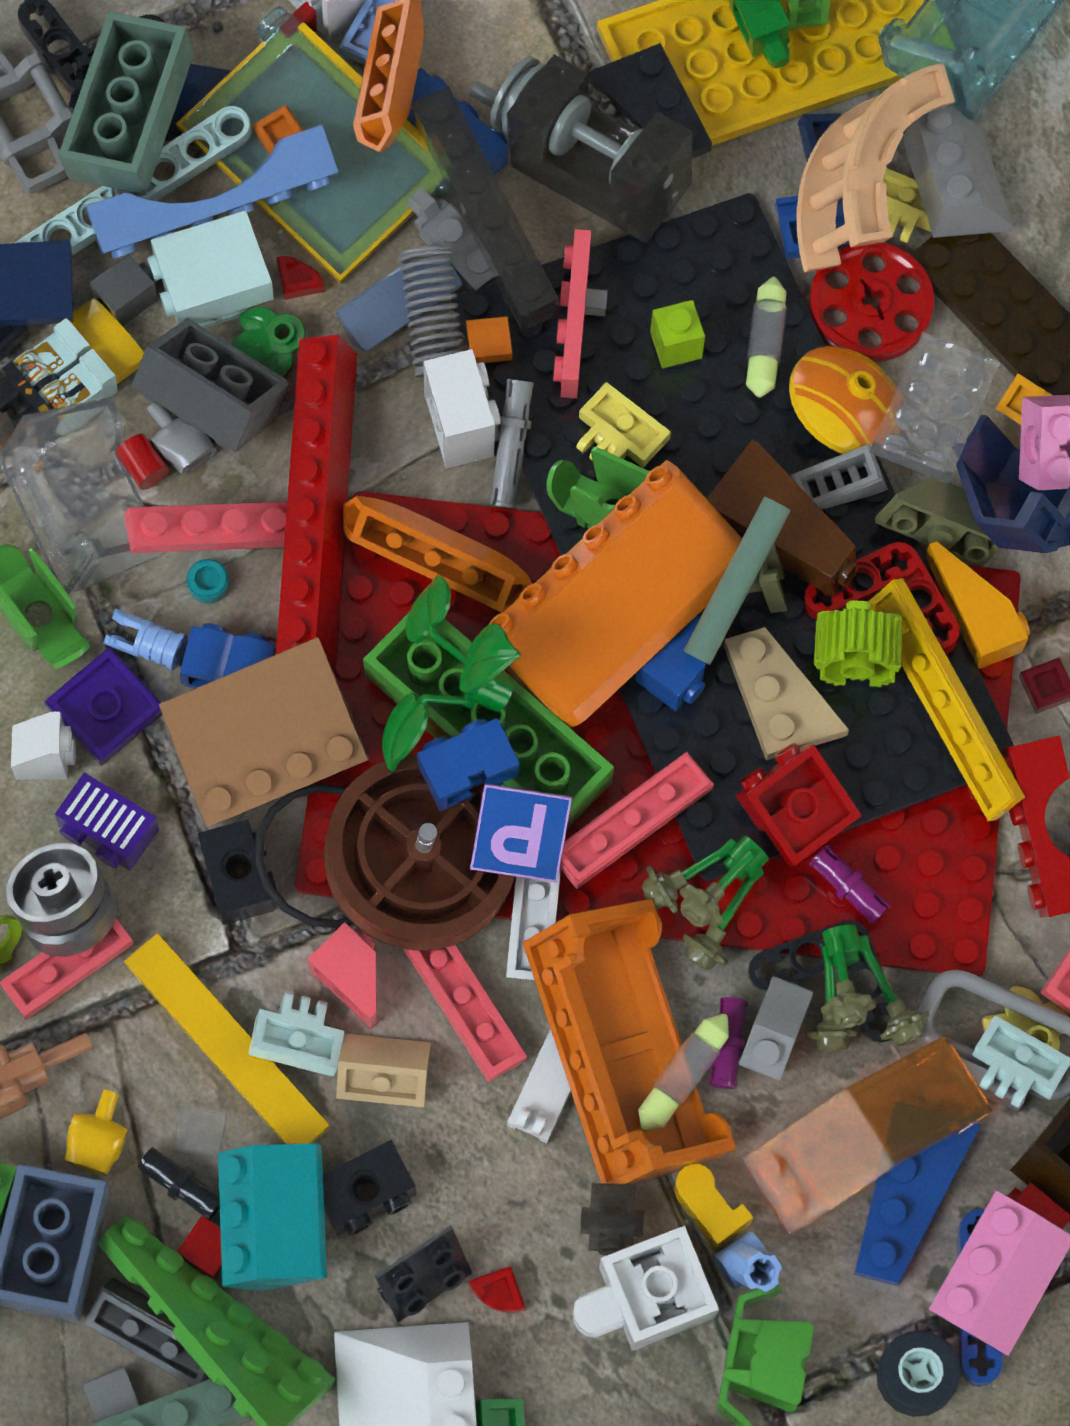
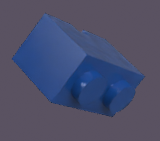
M498 718L488 722L485 719L476 720L465 726L461 734L448 740L446 737L433 739L422 747L423 751L417 753L418 767L440 812L472 798L470 789L483 783L501 785L520 776V763Z

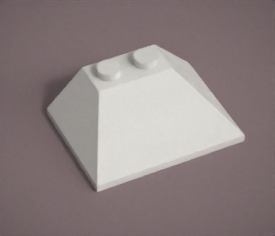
M469 1322L334 1332L339 1426H476Z

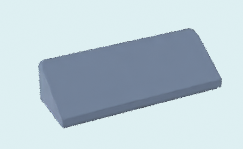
M450 262L431 265H417L407 268L405 270H423L428 268L452 265L450 264ZM405 264L335 311L351 344L363 352L369 351L412 321L406 317L408 313L412 312L405 308L410 303L404 299V296L410 293L403 290V287L408 284L402 281V277L406 274L400 271ZM454 268L449 272L420 274L407 278L421 280L453 275L455 278L451 281L418 284L409 288L424 289L441 285L456 286L453 290L421 293L409 298H427L451 294L460 288L463 283ZM440 301L419 303L411 307H430ZM418 313V314H415V315H412V316H417V317H418V316L421 315L422 313Z

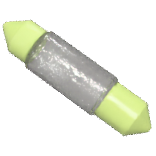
M771 277L758 288L757 300L753 307L747 355L749 363L746 386L759 398L774 390L777 367L781 360L787 311L785 306L787 292L776 277Z
M726 1014L703 1019L695 1032L688 1036L654 1083V1088L638 1109L642 1130L663 1128L676 1109L684 1104L720 1054L719 1050L729 1038L728 1016Z

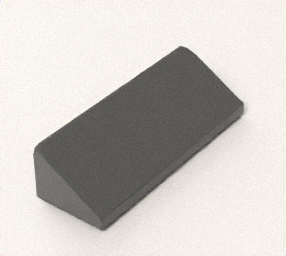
M111 1278L101 1287L84 1325L190 1386L208 1379L207 1374L172 1334L176 1327L164 1312L163 1314L156 1315L147 1304L150 1299L149 1297L115 1278Z

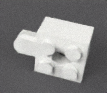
M685 1226L602 1257L599 1269L606 1286L581 1295L576 1300L573 1310L574 1325L584 1336L595 1338L623 1327L630 1347L634 1351L716 1319L719 1308Z

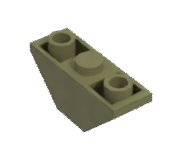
M935 476L898 492L875 516V523L928 545L937 541L953 555L982 567L1001 549L976 524L964 488Z

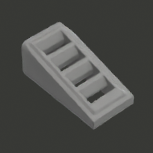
M870 444L791 475V478L821 510L888 490ZM865 467L868 477L861 479L857 468ZM849 471L853 483L845 485L841 473ZM832 476L837 489L829 492L824 477ZM814 480L821 494L813 498L807 483Z

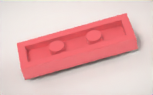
M115 917L113 926L105 937L87 951L68 957L49 956L41 952L1 980L0 986L24 1019L28 1020L133 946L134 943Z

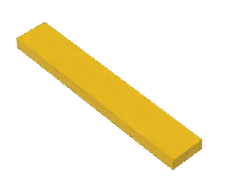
M893 579L868 602L872 604V610H875V612L896 613L902 616L901 665L987 821L997 820L1024 799L1025 796L904 579Z
M158 933L124 961L126 967L284 1144H313L330 1129V1125L273 1061L248 1055L252 1038Z

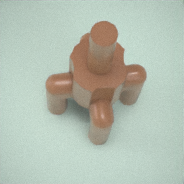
M87 1033L37 1054L32 1042L9 1053L0 1044V1118L23 1109L27 1104L25 1093L49 1083L45 1072L46 1069L93 1049Z

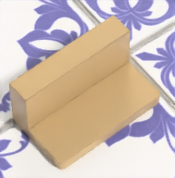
M344 1034L338 1061L336 1099L424 1108L431 1043Z

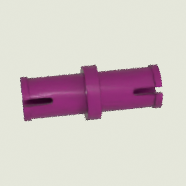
M828 844L808 864L837 890L835 895L840 900L845 897L869 920L871 925L891 906L863 879L865 876L863 872L859 869L854 871Z
M732 997L720 998L719 1015L726 1014L728 1016L729 1038L719 1051L714 1049L709 1086L720 1089H737L736 1081L740 1051H744L746 1046V1040L742 1039L746 1007L748 1006V1001Z

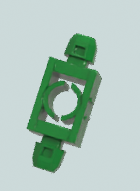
M729 0V8L752 57L763 54L768 64L773 68L787 65L790 59V50L787 44L790 43L788 31L791 24L780 1Z

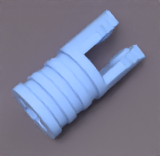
M115 608L112 616L113 620L139 631L134 643L115 634H106L103 644L138 658L143 657L148 661H154L161 666L165 665L167 669L174 671L185 652L187 635L183 633L178 634L171 629L167 630L163 626L154 625L149 620Z

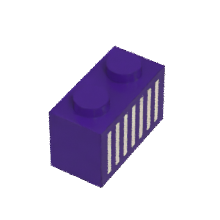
M85 772L55 813L58 826L61 828L59 833L65 839L77 846H81L83 842L97 850L95 856L114 869L121 865L131 871L159 831L157 818Z

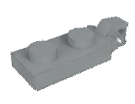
M422 187L409 197L406 204L419 217L414 222L420 231L418 235L428 246L436 243L437 245L451 247L450 251L452 253L448 257L453 259L450 261V264L454 267V270L468 290L474 289L477 291L505 267V263L452 205H448L443 198L436 202Z

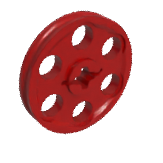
M881 242L852 248L848 245L838 250L841 265L817 270L810 291L809 311L823 341L828 346L851 349L865 355L874 362H883L907 353L923 338L930 324L934 308L933 287L921 264L904 250ZM868 256H877L882 259L885 268L877 273L868 272L863 267L862 261ZM840 272L847 277L848 284L844 288L834 289L827 284L825 277L829 273ZM910 277L917 281L919 290L913 294H904L898 289L896 283L901 278ZM865 293L872 300L880 299L877 309H874L871 304L863 305ZM832 309L839 310L845 315L846 322L841 326H830L823 318L824 313ZM900 315H910L916 320L918 327L911 332L901 331L896 327L895 319ZM864 331H873L879 335L881 343L875 348H866L860 344L858 336Z

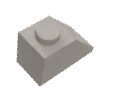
M772 976L739 1065L781 1080L814 991Z

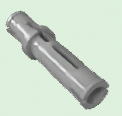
M507 379L503 415L500 416V440L490 504L517 508L524 444L527 429H531L532 421L528 419L534 383Z

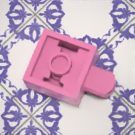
M1070 395L1022 398L1019 480L1037 490L1068 489L1070 486Z

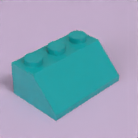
M321 1144L250 1145L219 1152L222 1286L260 1292L326 1279L327 1265Z

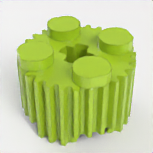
M854 600L847 602L846 609H843V611L834 610L817 613L814 666L820 669L821 681L826 680V683H833V685L837 686L846 685V679L848 678L854 681L856 679L861 681L869 679V686L877 687L895 682V672H899L901 668V615L883 613L882 611L875 612V610H872L870 602Z

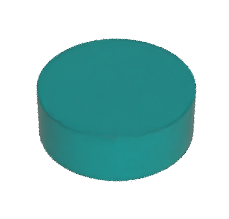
M199 560L187 572V588L190 595L198 602L205 604L215 603L221 600L228 592V572L216 560Z

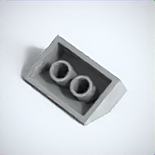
M953 106L930 111L907 127L903 141L933 238L1011 231L1013 224L982 128Z

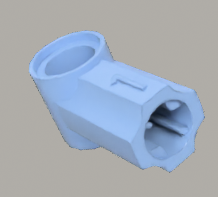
M749 1231L713 1255L716 1266L733 1289L745 1285L750 1289L759 1288L767 1292L778 1284V1275L782 1266L776 1256L765 1249L752 1231Z

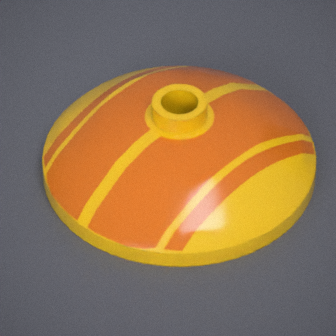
M824 346L809 351L795 365L789 382V393L793 408L804 427L822 444L841 454L870 444L874 454L879 455L897 440L904 424L903 404L890 377L873 360L851 349Z

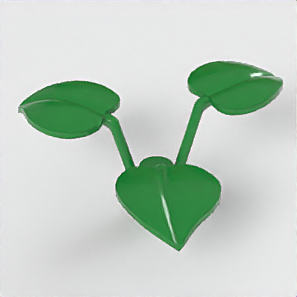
M436 575L431 584L422 591L414 602L407 617L405 631L408 640L414 643L422 642L429 633L433 640L465 664L459 685L460 690L464 692V697L424 694L418 698L416 694L409 693L401 699L391 712L383 733V755L388 769L392 772H395L397 764L410 753L423 735L428 721V704L463 705L472 709L475 703H478L488 709L499 712L508 703L513 690L512 681L498 674L519 658L521 654L511 643L506 631L501 626L495 623L486 626L472 642L468 656L439 634L436 625L446 617L451 601L449 584L441 575Z

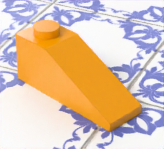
M937 541L929 544L925 558L952 614L958 622L960 632L977 668L981 669L1022 653L1030 635L1029 625L1022 612L1016 613L1011 600Z

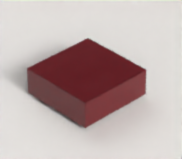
M1060 657L1020 672V681L1036 714L1070 702V679Z

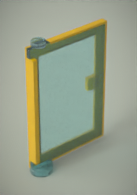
M278 6L263 18L255 31V36L262 43L176 123L178 130L185 133L227 106H236L243 109L247 113L251 125L284 105H287L304 131L323 125L338 169V173L329 175L331 184L310 191L307 190L306 184L291 188L293 197L270 205L267 197L254 202L329 274L342 284L415 214L406 204L409 197L422 187L431 197L436 195L439 199L444 198L457 183L453 178L457 173V169L408 120L404 123L393 145L387 150L378 152L358 142L353 124L363 78L304 22L301 23L284 6ZM229 118L222 124L221 132L227 136H236L242 132L244 123L238 118ZM252 130L250 139L243 146L215 163V165L238 185L251 176L269 157V154ZM195 140L192 142L205 155L208 153L209 144L206 141Z

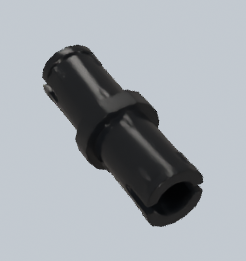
M151 1147L141 1159L138 1169L167 1189V1196L174 1201L178 1198L209 1220L220 1210L219 1194L195 1177L196 1172L187 1166L183 1169L154 1147Z

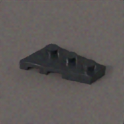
M661 43L586 73V81L595 89L599 88L611 100V105L620 114L625 113L640 129L650 132V143L674 166L712 151V142Z

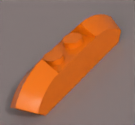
M397 0L379 6L376 10L353 127L357 141L378 152L387 150L393 145L411 109L424 39L423 13L420 0Z
M355 496L343 504V532L350 541L432 580L436 575H441L447 580L451 589L502 613L520 597L521 592L527 586L532 584L530 577L506 556L402 506L363 496Z

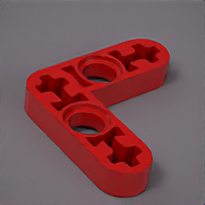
M896 542L856 560L858 565L857 573H866L873 580V585L868 590L858 591L850 584L847 587L842 586L843 592L831 597L829 607H825L822 602L815 604L817 592L821 590L809 584L805 591V610L811 618L817 620V613L821 611H843V609H846V603L853 600L868 602L893 579L903 578L910 592L918 589L930 595L932 601L928 606L920 608L932 631L933 625L929 617L934 613V622L940 631L948 630L946 641L942 642L939 637H936L944 653L949 654L958 643L960 628L957 620L918 553L912 546L906 543ZM892 557H897L900 561L907 559L906 570L901 571L898 566L888 569L891 566ZM888 569L885 571V581H882L880 572Z

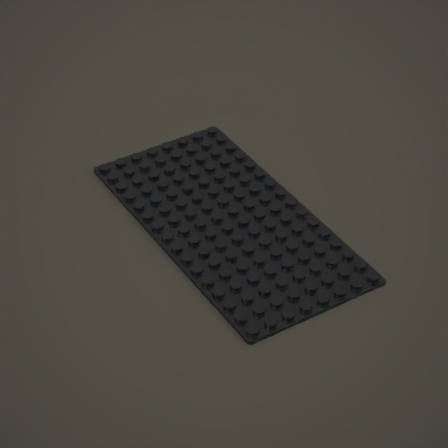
M743 194L590 248L587 289L607 290L605 316L585 315L584 313L577 399L560 397L561 382L553 381L555 356L564 357L565 344H557L559 318L567 319L568 307L560 306L562 281L570 282L571 270L563 269L564 257L485 284L477 291L471 289L457 294L455 299H452V303L458 304V307L454 308L453 311L460 314L456 318L461 323L460 327L467 343L466 320L508 316L512 360L484 363L489 379V387L487 389L492 400L496 402L499 416H502L507 379L534 383L528 419L532 421L531 429H527L522 469L560 556L570 551L583 538L584 533L589 528L581 527L577 524L575 517L560 511L547 493V477L551 467L557 461L566 460L572 462L581 475L598 482L593 460L589 458L593 447H596L598 444L594 443L585 453L578 450L576 446L580 439L591 429L589 425L579 418V410L606 382L671 431L670 440L647 463L644 469L651 471L668 460L684 473L706 499L751 440L759 443L790 477L794 473L842 455L818 441L804 427L793 408L789 393V382L795 365L809 351L826 345L757 198L753 194ZM771 277H776L787 292L785 308L779 312H767L756 306L758 288ZM693 300L705 335L702 359L662 368L650 333L652 311ZM764 355L776 359L778 367L774 390L759 398L746 386L749 359L753 356ZM875 455L888 490L873 496L826 508L822 511L856 546V560L892 543L902 542L912 546L944 598L918 540L875 523V516L896 495L878 455ZM626 456L624 458V460L629 461L639 467H642L634 460H632L629 456ZM865 467L857 468L861 479L868 477ZM849 471L841 473L845 485L853 483ZM832 476L824 477L829 492L837 489ZM816 481L807 482L813 498L820 496ZM613 501L607 504L616 505L617 502ZM892 557V563L888 569L898 566L901 571L906 570L908 560L900 561L897 557ZM784 568L785 579L779 581L787 602V611L770 613L763 591L748 593L711 664L705 663L702 681L705 683V687L692 704L685 701L675 712L636 682L637 672L619 688V692L655 774L687 752L714 783L713 790L675 817L694 863L720 849L730 838L737 843L745 835L765 852L769 860L781 856L767 833L758 830L735 796L744 789L740 783L744 777L759 768H762L766 773L778 763L775 758L765 759L723 646L724 640L764 627L849 729L847 736L815 746L862 815L838 834L968 786L902 665L899 672H895V682L889 683V685H882V687L869 686V679L864 681L856 679L854 681L848 678L846 679V685L837 686L833 685V683H826V680H820V669L814 666L817 620L811 618L804 607L805 591L809 583ZM888 569L880 572L882 581H885V571ZM859 572L856 573L850 585L858 591H865L872 587L873 580L868 574ZM842 585L834 595L843 592ZM917 589L911 592L919 608L928 606L932 601L930 595L923 590ZM818 591L815 604L822 602L825 607H829L831 596H825L822 591ZM705 608L699 613V619L701 618ZM934 613L929 617L933 625V633L944 642L946 641L948 630L940 631L934 622ZM959 630L958 643L955 649L946 654L1002 755L1001 749L1014 746ZM724 857L699 872L701 879L708 883L721 879L729 871L723 864L728 857Z

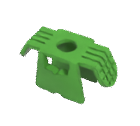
M593 447L591 456L598 482L581 475L572 462L559 460L549 471L547 493L560 511L575 517L577 524L581 527L590 528L602 521L614 509L615 505L607 504L608 502H618L624 496L629 495L645 480L650 471L603 449Z
M10 544L1 545L0 613L25 646L31 651L38 649L51 667L58 669L79 658L91 645L73 625L77 622L76 607L64 586L32 548L28 549V553L38 577L16 546ZM36 603L48 605L53 612L49 623L40 627L29 624L26 619V612L31 605Z
M779 1284L767 1292L757 1289L739 1295L735 1305L716 1410L734 1426L753 1425L726 1401L728 1389L788 1413L796 1411L797 1405L802 1398L806 1376L804 1366L806 1358L810 1354L814 1332L813 1324L800 1321L741 1319L743 1308L766 1301L782 1293Z

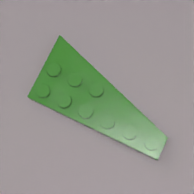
M125 1215L102 1235L98 1246L129 1282L140 1284L151 1296L147 1302L156 1315L163 1314V1312L176 1326L172 1334L214 1384L226 1386L236 1398L233 1407L243 1418L250 1415L259 1426H292L330 1390L336 1381V1378L329 1374L318 1361L306 1356L292 1345L286 1336L273 1330L255 1316L249 1307L237 1302L219 1288L213 1279L203 1275L186 1262L180 1253L168 1248L150 1234L143 1224Z

